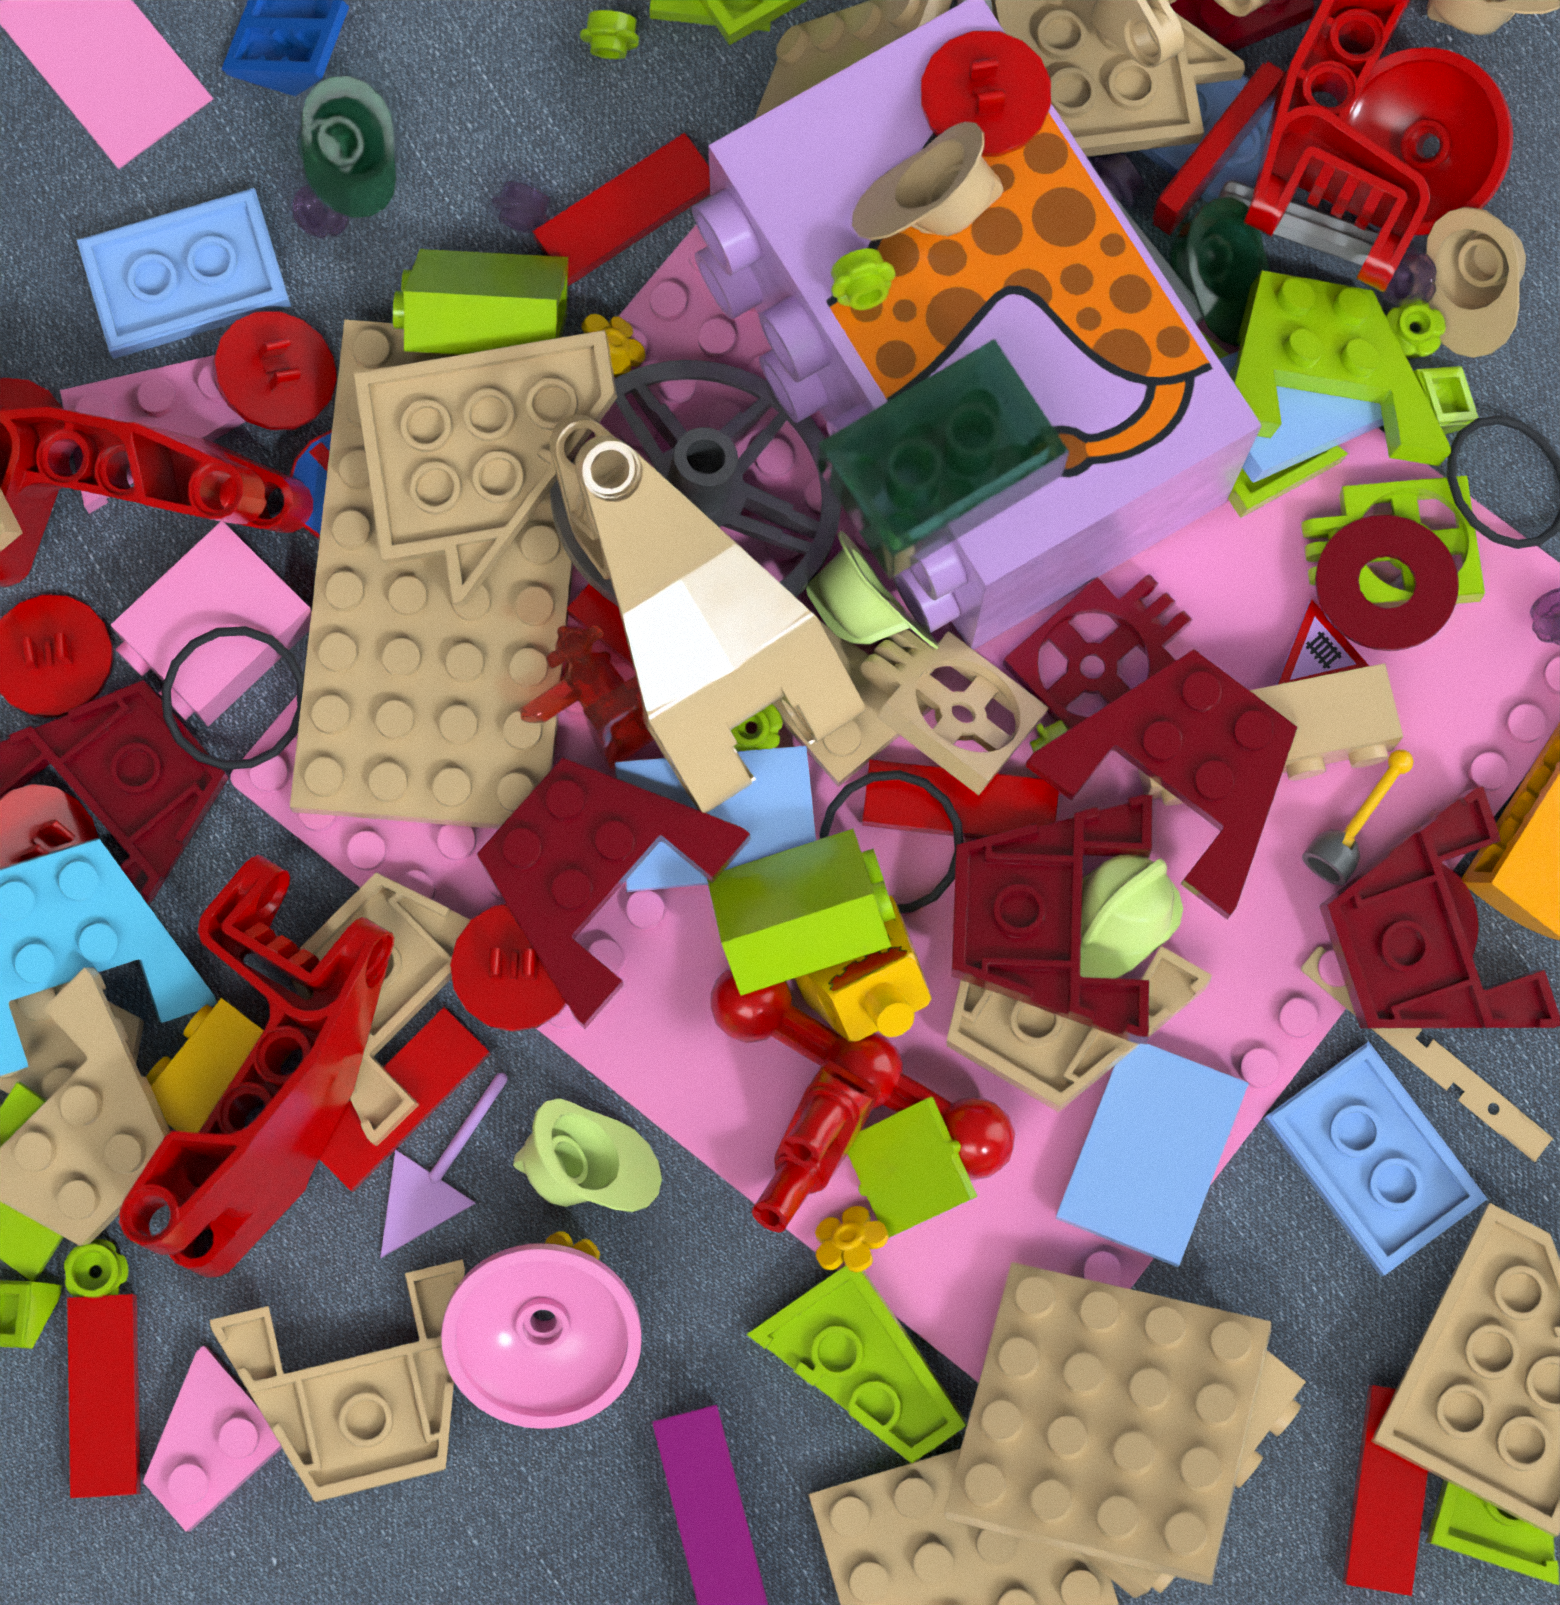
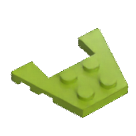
M1264 270L1259 273L1250 286L1237 343L1240 344L1237 360L1229 373L1230 378L1262 425L1257 436L1271 438L1282 425L1276 386L1378 403L1381 406L1389 458L1440 466L1451 453L1450 444L1373 290Z

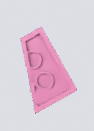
M215 355L60 390L64 409L126 422H137L209 441L216 440L246 422L227 406L215 384L213 369ZM80 446L73 450L77 471L83 463V452ZM130 465L127 470L129 485L134 483ZM81 491L84 507L89 514L109 503L107 501L108 496Z

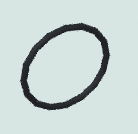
M1501 415L1476 418L1458 431L1450 447L1451 453L1447 457V481L1455 505L1471 527L1494 543L1515 549L1542 545L1560 531V509L1552 526L1537 537L1518 540L1497 534L1479 521L1463 500L1456 478L1457 454L1465 438L1478 428L1502 425L1521 431L1539 444L1554 466L1559 485L1560 457L1545 437L1522 421Z
M247 626L215 628L190 640L171 661L161 688L163 718L174 741L196 761L222 770L253 768L278 756L297 735L304 676L294 654L274 636ZM247 636L267 643L286 660L296 681L297 709L289 730L272 749L251 759L225 761L201 753L183 737L172 715L171 688L179 666L197 647L218 637Z
M901 770L871 772L847 784L830 803L826 810L819 837L822 839L829 836L835 813L849 795L874 781L901 780L924 788L942 804L953 825L955 851L947 875L931 893L909 904H897L900 913H912L938 900L955 880L956 845L964 843L962 822L949 797L928 779Z

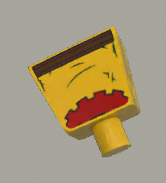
M889 896L896 918L884 922L891 947L794 978L806 1004L848 1041H860L877 1031L887 1037L900 1036L912 1026L915 1017L914 1012L928 1006L932 1000L914 945L892 896Z

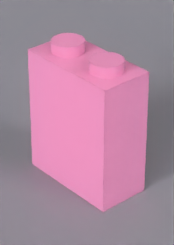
M221 521L111 624V627L123 641L115 649L118 654L141 677L151 669L164 682L171 661L190 640L215 628L247 626L274 636L282 645L290 650L309 632L312 611L271 568ZM247 636L218 637L197 647L179 666L171 688L172 708L184 720L195 713L207 726H210L282 656L267 643Z

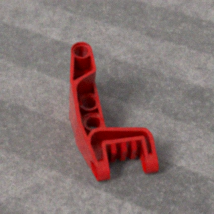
M1322 0L1279 86L1270 117L1250 209L1244 223L1272 237L1298 187L1310 193L1306 202L1315 207H1318L1320 201L1324 199L1334 204L1330 212L1331 215L1341 219L1345 211H1348L1358 216L1354 226L1365 231L1370 222L1382 228L1356 279L1385 292L1427 211L1430 201L1429 186L1422 174L1349 125L1348 117L1382 52L1387 48L1411 0ZM1351 53H1364V54L1354 55V54H1351ZM1321 91L1330 93L1336 98L1339 105L1336 107L1322 106L1314 100L1312 93Z
M55 407L0 410V488L23 532L0 552V587H9L20 583L29 574L59 489L71 488L206 519L279 533H293L302 529V525L309 520L313 512L312 495L302 481L209 440L137 422H126ZM77 446H80L83 452V463L81 468L73 474L69 466V459L72 451ZM129 465L131 468V473L134 482L133 487L129 485V482L127 480V470L129 468ZM279 487L284 495V506L282 511L272 518L267 509V500L269 495Z
M260 855L251 857L244 863L205 909L199 920L198 934L203 945L267 998L270 1006V1019L262 1035L199 1132L172 1131L168 1133L124 1198L119 1210L121 1229L132 1242L160 1255H168L176 1264L206 1278L220 1277L229 1273L306 1190L309 1178L354 1091L395 940L393 933L366 917H360L344 931L320 961L316 955L306 949L301 950L293 941L283 935H276L269 927L287 893L290 884V874L287 870ZM250 953L258 960L313 992V997L309 1000L301 998L245 964L244 957ZM295 1049H302L303 1059L295 1072L289 1075H281V1064L284 1057ZM265 1105L266 1107L261 1114L245 1128L247 1114L253 1108ZM169 1206L170 1220L162 1232L152 1236L150 1233V1221L153 1214L158 1209ZM212 1229L214 1242L211 1249L204 1256L195 1258L193 1245L196 1238L201 1232Z

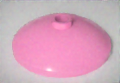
M543 1243L520 1245L505 1249L491 1255L473 1267L462 1278L449 1299L444 1314L441 1338L444 1360L448 1371L460 1391L474 1405L501 1421L517 1426L541 1429L564 1427L579 1423L598 1414L614 1402L627 1387L636 1370L640 1357L642 1334L636 1303L624 1282L614 1271L595 1257L571 1247ZM538 1310H549L555 1317L548 1321H541L535 1318L533 1313Z

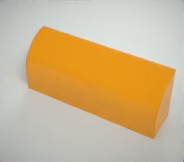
M1559 722L1496 823L1501 841L1480 848L1463 875L1462 880L1468 889L1506 917L1538 934L1560 941Z

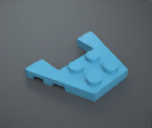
M98 838L0 868V1076L29 1067L12 1017L9 1002L70 982L84 967H94L97 972H101L139 959L158 1021L161 1023L199 1011L207 1004L209 1006L217 1004L215 996Z

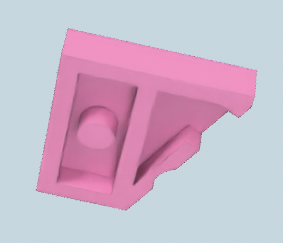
M203 1345L195 1353L143 1480V1483L186 1532L194 1529L282 1449L252 1396L208 1346Z

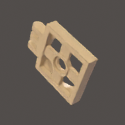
M908 629L887 637L886 640L882 641L875 648L873 654L869 655L860 667L863 676L890 697L880 710L877 718L976 794L980 795L1040 722L1049 707L949 631L938 642V649L930 647ZM951 666L972 683L964 692H952L930 674L938 667ZM916 696L935 710L937 724L933 729L923 718ZM992 699H995L1014 714L1015 731L1011 736L987 719V713L984 708ZM960 705L967 708L973 716V721L970 723L960 722L952 714V707ZM973 739L988 752L969 751L959 748L954 744L957 740L968 741Z

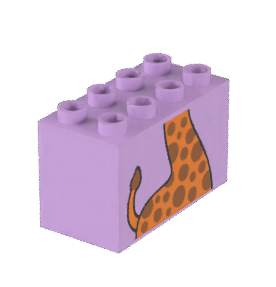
M966 0L708 145L711 196L692 206L695 222L707 247L695 253V260L713 298L731 320L752 308L756 309L763 332L772 350L759 357L760 365L771 390L787 415L795 423H798L820 411L827 422L829 436L838 454L826 460L824 465L830 482L843 506L852 519L862 528L885 515L894 529L896 541L904 560L892 566L890 570L897 590L910 613L928 634L951 621L965 644L973 650L1226 503L1262 426L1052 104L1041 131L1023 148L1000 157H983L989 167L1000 178L1003 192L995 202L961 232L951 236L923 233L910 226L891 237L868 240L859 237L853 229V211L860 197L867 189L890 169L921 151L938 137L930 130L921 109V78L931 56L948 40L971 31H1000L1005 33L984 0ZM864 248L875 249L880 252L883 261L890 263L895 270V278L890 281L891 287L888 290V296L879 305L866 310H856L851 306L841 305L831 292V287L834 283L831 276L833 265L842 256L852 251Z

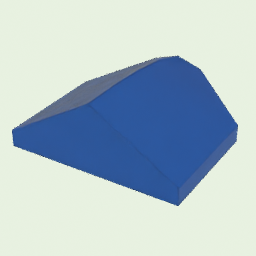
M248 0L222 70L228 76L296 97L322 80L349 6L344 0Z

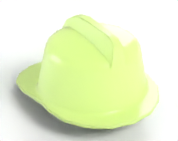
M843 531L837 533L843 549L810 580L806 587L809 599L827 627L839 638L853 644L867 645L911 628L930 646L938 649L939 644L931 634L926 633L912 614L884 587L875 571L852 540Z
M1135 854L1118 855L1104 861L1082 879L1080 975L1082 977H1121L1134 969L1159 946L1169 940L1179 928L1183 913L1180 893L1167 876V864L1161 858L1153 862L1148 858Z
M560 1098L544 1102L535 1112L532 1125L533 1132L527 1138L524 1147L514 1157L513 1166L527 1174L529 1182L537 1193L549 1203L564 1207L591 1201L614 1210L634 1212L647 1208L659 1194L662 1181L659 1161L650 1145L635 1129L616 1119L587 1110L573 1102Z

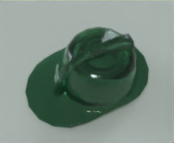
M350 76L330 77L315 85L304 101L301 123L296 139L307 182L318 199L334 212L351 218L371 217L386 208L395 191L394 129L391 112L377 91L368 83Z
M1233 197L1215 198L1201 207L1193 220H1188L1179 225V233L1174 239L1170 252V266L1196 297L1199 310L1208 328L1222 342L1240 347L1237 340L1250 286L1262 270L1269 272L1271 270L1264 251L1261 232L1244 223L1249 211L1248 206Z

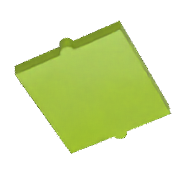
M933 1097L924 1099L860 1131L847 1153L861 1183L858 1191L862 1196H867L877 1220L885 1225L888 1231V1238L978 1197L958 1154L961 1149L960 1143L957 1140L951 1139Z

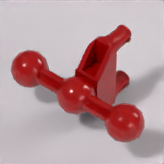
M731 968L727 969L716 979L711 991L710 1007L715 1024L729 1037L745 1043L766 1041L773 1037L820 1066V1069L806 1088L775 1153L774 1168L776 1173L752 1209L753 1217L764 1228L778 1233L786 1229L808 1194L822 1191L828 1185L865 1125L871 1111L882 1105L898 1113L924 1099L933 1097L951 1139L957 1140L960 1143L961 1149L958 1154L970 1180L989 1178L1010 1161L1015 1144V1131L1009 1115L995 1102L980 1097L958 1099L951 1103L903 1073V1063L898 1048L883 1034L875 1032L860 1041H848L842 1035L791 1005L792 996L787 981L740 996Z

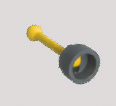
M1398 749L1390 754L1388 759L1389 768L1344 831L1330 829L1321 832L1313 839L1303 853L1302 859L1307 867L1320 878L1338 886L1345 885L1356 870L1360 859L1359 846L1354 838L1400 774L1408 773L1412 769L1414 760L1410 752Z

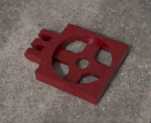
M1150 574L1145 576L1120 599L1096 577L1004 658L1003 666L1029 693L1048 706L1047 713L1056 722L1062 720L1068 731L1088 718L1066 710L1081 694L1098 693L1110 704L1131 690L1117 675V663L1136 646L1147 656V679L1175 662L1176 660L1164 647L1178 636L1193 619L1183 610L1175 615L1166 625L1159 620L1176 601L1166 592L1149 607L1142 602L1158 585V582ZM1099 613L1108 615L1119 627L1101 643H1087L1069 623L1079 614ZM1049 641L1068 662L1066 667L1067 673L1046 690L1040 678L1038 658L1040 648ZM1096 656L1103 661L1105 670L1100 677L1091 679L1082 674L1080 663L1085 657Z

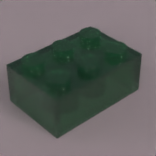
M993 339L819 442L817 468L888 578L891 579L1061 477L1069 450L996 340Z

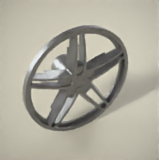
M700 360L666 361L637 368L615 378L617 399L614 403L616 402L655 470L719 528L723 526L767 543L804 554L805 556L795 569L779 582L795 597L801 594L810 580L822 568L831 550L841 514V500L830 482L824 462L833 457V454L813 419L809 416L795 423L778 402L767 380L743 369L722 363ZM673 380H704L735 387L759 399L744 413L740 411L720 431L701 427L687 432L665 403L661 405L647 386ZM632 393L646 416L671 447L670 450L662 453L641 417H638L625 397L626 395ZM771 407L779 412L765 430L761 431L738 459V453L734 444ZM786 421L794 427L805 442L817 468L822 497L819 522L793 510V504L749 485L743 480V474L771 442ZM557 480L550 489L554 524L559 539L568 557L587 582L602 596L618 606L611 579L605 580L574 537ZM745 508L764 519L814 540L810 543L782 533V529L743 516L741 512Z

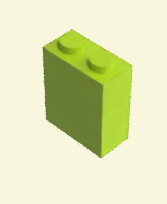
M420 249L412 270H403L401 291H395L393 300L394 329H404V351L463 355L561 338L567 318L568 257Z
M854 828L724 870L713 883L707 879L721 944L740 996L891 947L884 922L895 919L896 916L874 848L861 852Z

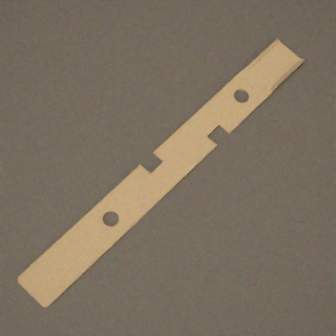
M1317 947L1303 964L1301 971L1355 1015L1346 986L1332 987L1321 979L1318 972V963L1321 956L1327 951L1322 947ZM1421 1028L1372 1029L1446 1091L1454 1082L1464 1091L1458 1101L1499 1135L1505 1137L1532 1161L1536 1162L1537 1158L1554 1139L1434 1039L1427 1048L1415 1039L1422 1031ZM1495 1103L1498 1105L1499 1112L1496 1115L1488 1112L1489 1104Z

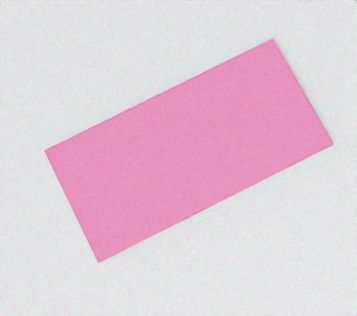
M0 0V25L118 169L213 100V97L132 0Z

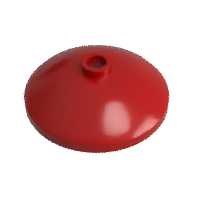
M1431 47L1410 48L1395 52L1378 60L1348 117L1349 125L1422 174L1429 186L1430 201L1414 236L1429 235L1435 222L1451 210L1463 207L1483 209L1500 187L1509 167L1513 148V124L1504 94L1498 84L1482 67L1472 60L1449 50ZM1432 136H1437L1440 142L1439 151L1433 157L1425 158L1422 152L1424 142Z

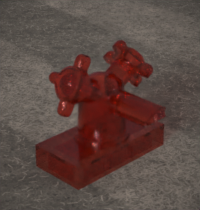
M592 625L586 630L578 627L569 629L566 626H560L557 629L556 650L547 655L546 662L550 668H555L566 662L565 676L560 679L559 683L519 708L521 720L527 723H545L578 701L583 708L595 747L611 769L614 767L615 762H622L654 740L643 722L642 699L636 675L625 681L611 663L609 652H592L593 643L604 635L599 625Z

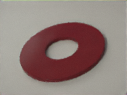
M1374 515L1351 522L1340 529L1328 541L1318 560L1315 574V589L1324 615L1332 626L1347 639L1374 650L1399 651L1413 648L1428 641L1444 627L1453 613L1457 602L1459 578L1450 551L1431 530L1408 518L1394 515ZM1389 557L1405 564L1414 578L1415 587L1411 598L1401 606L1394 608L1379 607L1368 601L1362 593L1359 584L1361 570L1368 562L1376 558Z

